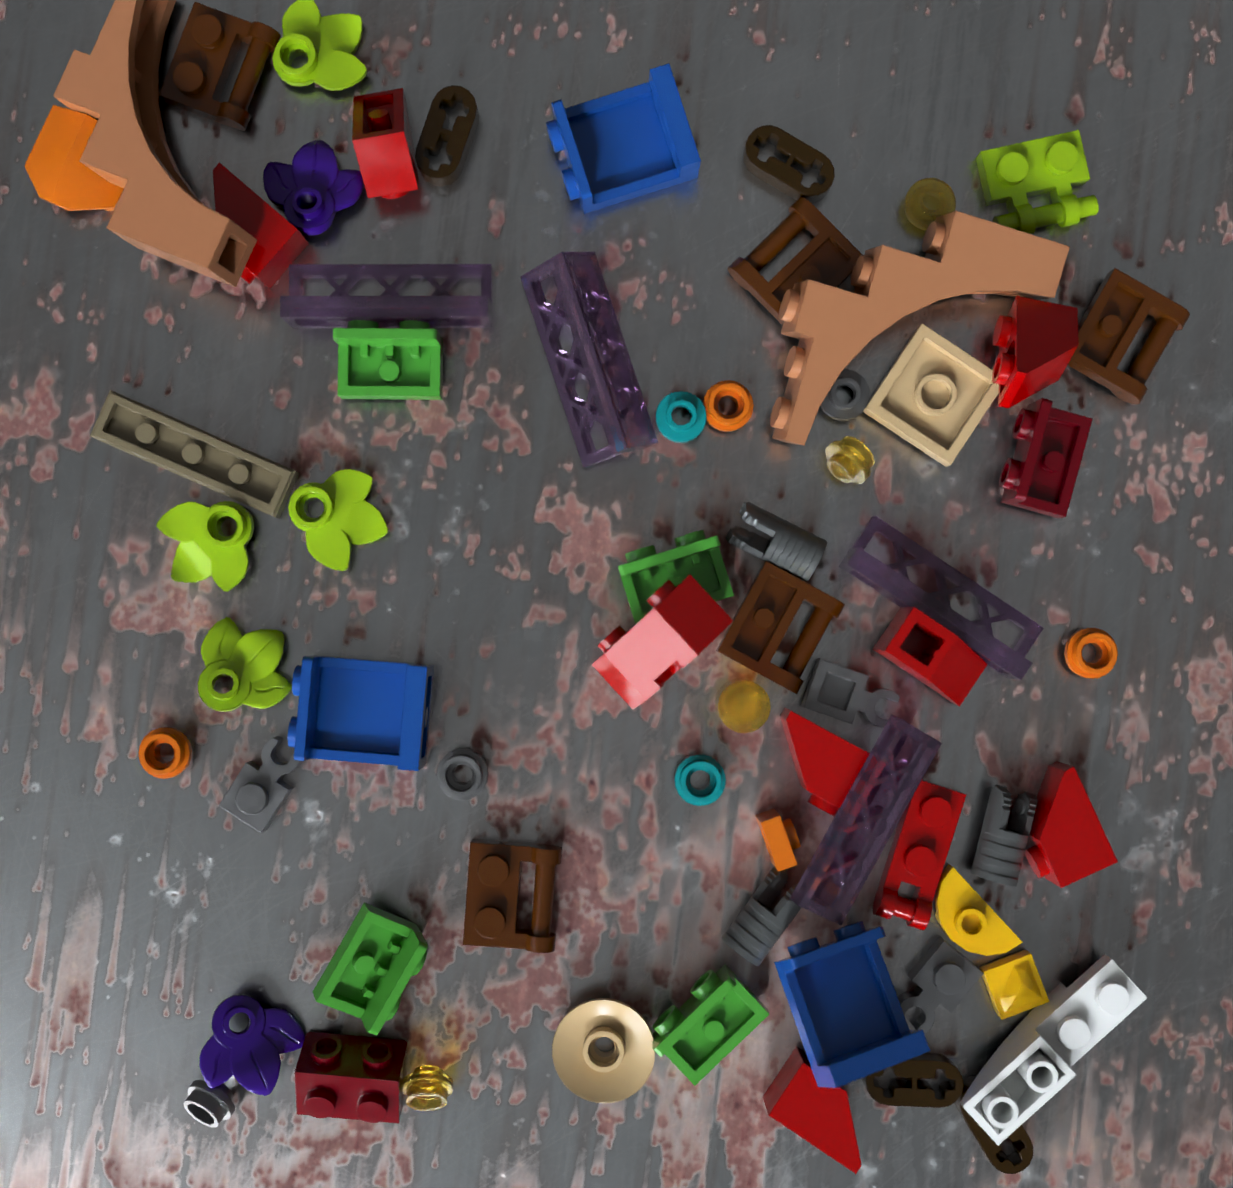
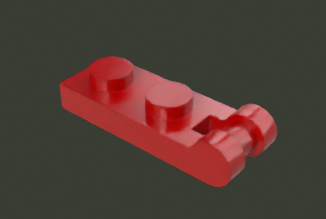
M913 777L874 898L873 915L890 919L893 915L905 919L907 926L923 931L926 929L932 913L934 895L966 794ZM901 881L915 886L911 900L898 896Z

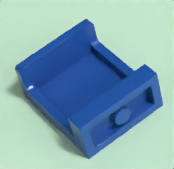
M669 63L650 69L649 82L568 108H564L561 99L551 102L553 120L546 122L548 135L554 152L564 151L569 167L561 170L565 188L570 201L579 198L584 214L698 178L701 159Z
M319 655L303 656L302 665H297L293 673L292 692L294 696H299L297 717L292 716L290 719L287 736L288 746L294 747V760L324 759L396 765L399 770H421L426 766L434 665Z
M859 921L833 930L836 940L820 946L817 937L788 946L790 957L774 962L818 1087L837 1088L930 1051L923 1030H910L877 943V939L886 936L882 926L866 930L863 921Z

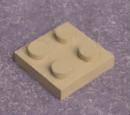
M921 324L870 398L863 412L947 467L953 463L998 395L999 384L992 383V369L929 327Z

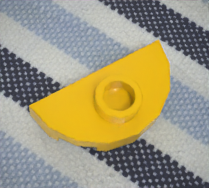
M948 864L941 874L934 900L936 907L935 917L946 936L964 950L984 956L1007 953L1023 943L957 870Z

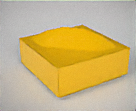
M1026 949L979 967L984 973L982 977L995 1012L1001 1020L1050 1002L1032 954Z

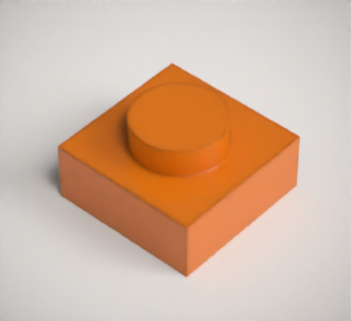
M774 808L756 814V820L771 862L776 870L779 872L796 866L797 862L793 850L800 848L801 845L791 819L781 820L780 815Z

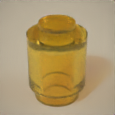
M742 678L732 679L719 688L714 701L718 718L729 729L739 733H750L761 728L767 721L771 709L770 699L766 691L757 683Z

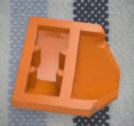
M56 105L52 106L24 165L41 199L67 211L100 209L114 211V207L120 199L124 188L111 184L79 162L98 120L85 113Z

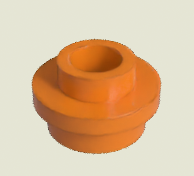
M724 380L714 384L708 389L703 399L707 415L706 421L713 428L720 431L732 432L742 428L749 421L753 412V399L750 392L744 385L736 381ZM725 398L731 399L735 402L737 410L733 415H724L718 409V402Z
M1083 628L1069 637L1065 645L1064 656L1068 667L1076 675L1095 679L1105 676L1113 669L1117 661L1118 651L1114 639L1104 630ZM1090 643L1096 649V656L1093 661L1088 663L1082 656V650L1085 645Z
M162 727L149 732L143 738L139 747V760L144 770L153 777L161 779L172 778L181 774L188 767L192 757V747L189 739L180 730L171 727ZM164 743L170 744L174 749V757L170 762L165 761L160 755V748Z

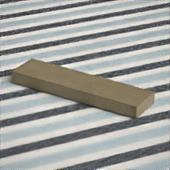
M110 390L90 434V437L278 519L282 515L300 474L295 470Z

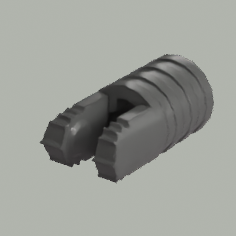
M744 502L739 511L741 519L750 526H754L756 529L770 535V538L768 540L752 531L750 532L747 529L735 526L733 529L730 528L725 537L728 543L807 582L823 556L827 540L750 502Z
M995 785L991 789L971 873L1000 884L1017 886L1038 800L1036 794L1028 792L1018 794V797L1015 798V803H1013L1014 808L1011 810L1006 828L1012 793L1007 790V787Z
M774 866L722 936L723 941L758 967L811 896V890L803 883L794 884L787 891L786 895L782 897L774 910L771 909V905L777 899L785 884L788 883L787 880L789 878L787 870L778 872Z

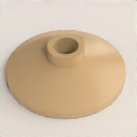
M610 998L591 999L572 1008L560 1021L552 1043L554 1067L563 1084L578 1097L602 1104L619 1102L634 1095L648 1080L655 1061V1051L652 1046L654 1037L644 1017L630 1005ZM601 1037H608L613 1041L614 1048L611 1051L603 1052L597 1048L595 1042Z

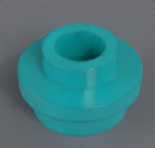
M685 391L673 392L664 397L657 407V427L660 433L670 441L677 443L689 442L700 435L706 424L707 415L704 404L692 393ZM677 408H685L689 411L691 420L685 425H678L672 419V412Z
M704 754L691 755L679 764L675 772L674 780L678 794L692 805H709L715 802L724 791L726 784L725 772L720 763L711 756ZM697 770H703L709 774V782L703 788H695L690 783L691 775Z

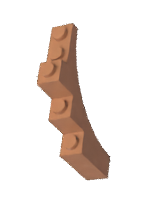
M115 0L91 54L89 55L74 49L53 97L69 109L85 113L98 120L79 162L111 184L124 188L120 199L114 207L106 229L140 250L236 288L257 239L229 218L206 207L198 199L180 174L165 139L159 109V64L165 31L176 0Z
M953 211L936 217V220L927 228L922 243V251L926 253L925 258L885 245L866 250L864 255L859 256L852 271L851 285L855 286L854 293L809 279L794 283L793 290L788 289L784 294L779 309V319L784 321L781 334L797 338L799 343L798 347L793 346L790 349L785 362L784 375L789 377L784 397L779 396L771 412L770 426L775 427L772 439L805 446L819 407L840 373L869 341L910 313L936 301L959 295L998 294L1013 298L1020 296L1036 300L1055 298L1070 246L959 211Z

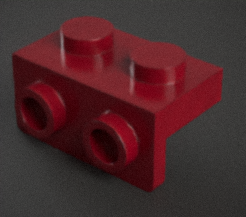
M1040 398L1027 405V409L1022 408L1016 418L1012 435L1013 438L1018 439L1013 458L1006 460L1001 471L999 487L1004 488L1001 503L1060 519L1067 515L1093 419L1053 408L1052 400Z
M308 1032L294 1071L297 1114L309 1115L315 1118L331 1117L363 1120L368 1123L386 1122L399 1124L403 1107V1068L407 1055V1042L398 1039Z

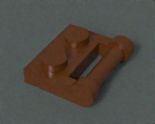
M194 1L159 96L169 105L231 128L245 131L251 118L247 110L270 52H274L278 41L281 39V35L264 23L249 22ZM241 43L250 44L228 102H219Z
M804 197L798 198L789 207L790 214L745 258L738 257L728 267V272L741 287L748 290L782 325L784 321L779 319L780 305L788 289L793 290L794 283L809 279L838 288L852 274L857 259L860 255H863ZM803 229L809 230L814 235V238L768 282L759 272Z
M1114 268L1106 275L1078 324L1079 345L1068 366L1110 389L1120 400L1130 404H1140L1148 390L1145 386L1147 379L1174 332L1183 329L1190 313L1183 306ZM1147 314H1150L1154 317L1156 324L1126 374L1117 369Z
M765 561L716 651L797 694L804 682L800 679L831 619L839 617L845 604ZM804 600L815 608L783 668H780L770 661Z
M472 839L470 842L463 945L525 949L535 953L554 952L556 934L551 932L555 873L556 865L561 864L562 847L548 844ZM521 861L536 864L531 930L517 929Z

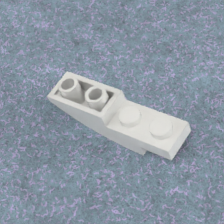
M1106 954L1068 988L1060 982L1047 995L1050 1002L1033 1008L990 1057L960 1102L962 1107L997 1145H1000L1076 1076L1070 1067L1147 999L1145 994Z

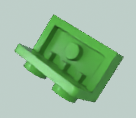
M352 320L347 322V328H333V340L338 344V396L341 399L443 400V338L437 329H430L429 323L407 320L399 322V328H379V324L374 321Z
M699 530L675 538L676 548L657 554L655 546L651 545L625 554L627 563L618 566V570L635 624L652 609L646 600L667 580H670L677 586L691 574L715 601L734 596L719 549L721 544L718 535L706 539L704 530Z
M364 902L313 990L316 1002L361 1018L366 1031L378 1035L384 1023L391 1020L396 1014L400 1005L401 994L411 976L417 975L425 963L428 944L417 924Z
M726 964L716 973L712 969L705 972L691 987L690 992L693 995L679 1009L675 1005L670 1006L653 1024V1029L655 1030L652 1033L654 1041H652L653 1050L660 1057L665 1054L694 1086L769 1015L767 1007Z

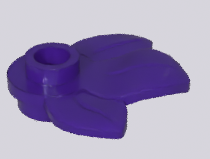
M315 140L303 145L294 155L292 165L281 162H269L263 173L264 189L269 200L275 205L284 208L286 219L301 233L306 235H318L328 230L333 223L335 213L353 206L361 196L364 186L361 171L351 169L339 170L338 161L333 149L323 140ZM315 205L311 209H304L307 206Z
M247 995L230 996L223 1000L213 1013L211 1022L213 1035L201 1050L200 1070L209 1088L217 1087L234 1076L238 1083L246 1090L259 1095H269L273 1091L279 1077L281 1064L279 1054L300 1049L305 1039L304 1032L296 1019L284 1009H263L258 1001ZM239 1012L247 1014L249 1018L247 1027L240 1032L232 1031L229 1027L231 1017Z

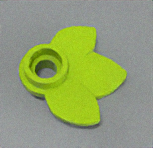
M297 0L286 10L282 18L283 37L278 41L273 52L274 68L278 76L285 83L302 87L314 82L327 90L336 91L352 87L366 76V67L353 55L359 47L363 33V22L359 15L340 13L321 17L314 0ZM299 56L308 58V62L300 68L292 67V62L295 58Z
M353 469L336 471L323 484L312 482L300 486L294 491L289 501L288 510L290 518L299 529L305 531L308 552L315 560L334 570L346 571L351 560L352 544L364 545L373 543L388 534L389 529L382 513L374 505L365 501L371 490L373 478L363 472ZM320 499L324 504V511L319 517L312 518L308 513V505L311 501Z
M189 501L170 509L157 522L156 527L163 534L180 542L172 565L171 578L173 581L194 583L212 576L219 588L224 592H228L236 587L245 577L249 567L246 545L253 535L254 523L251 514L244 506L231 501H222L209 508L200 503ZM227 518H233L237 525L236 531L231 536H225L222 532V523Z
M225 617L218 621L209 630L201 646V655L206 666L198 680V693L202 701L209 708L220 712L235 710L243 704L258 709H265L282 701L292 690V685L281 674L275 672L284 653V634L279 630L260 629L248 632L242 636L239 628L230 617ZM221 677L233 679V687L227 693L215 691V683Z

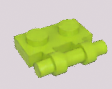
M1079 130L980 151L975 158L986 207L1006 202L1008 214L994 216L992 221L994 223L1034 234L1036 228L1052 224H1058L1061 228L1076 225L1079 223L1080 218L1097 215L1099 205L1095 195L1077 198L1072 191L1073 187L1082 186L1090 180ZM1050 193L1052 204L1033 208L1028 202V197Z

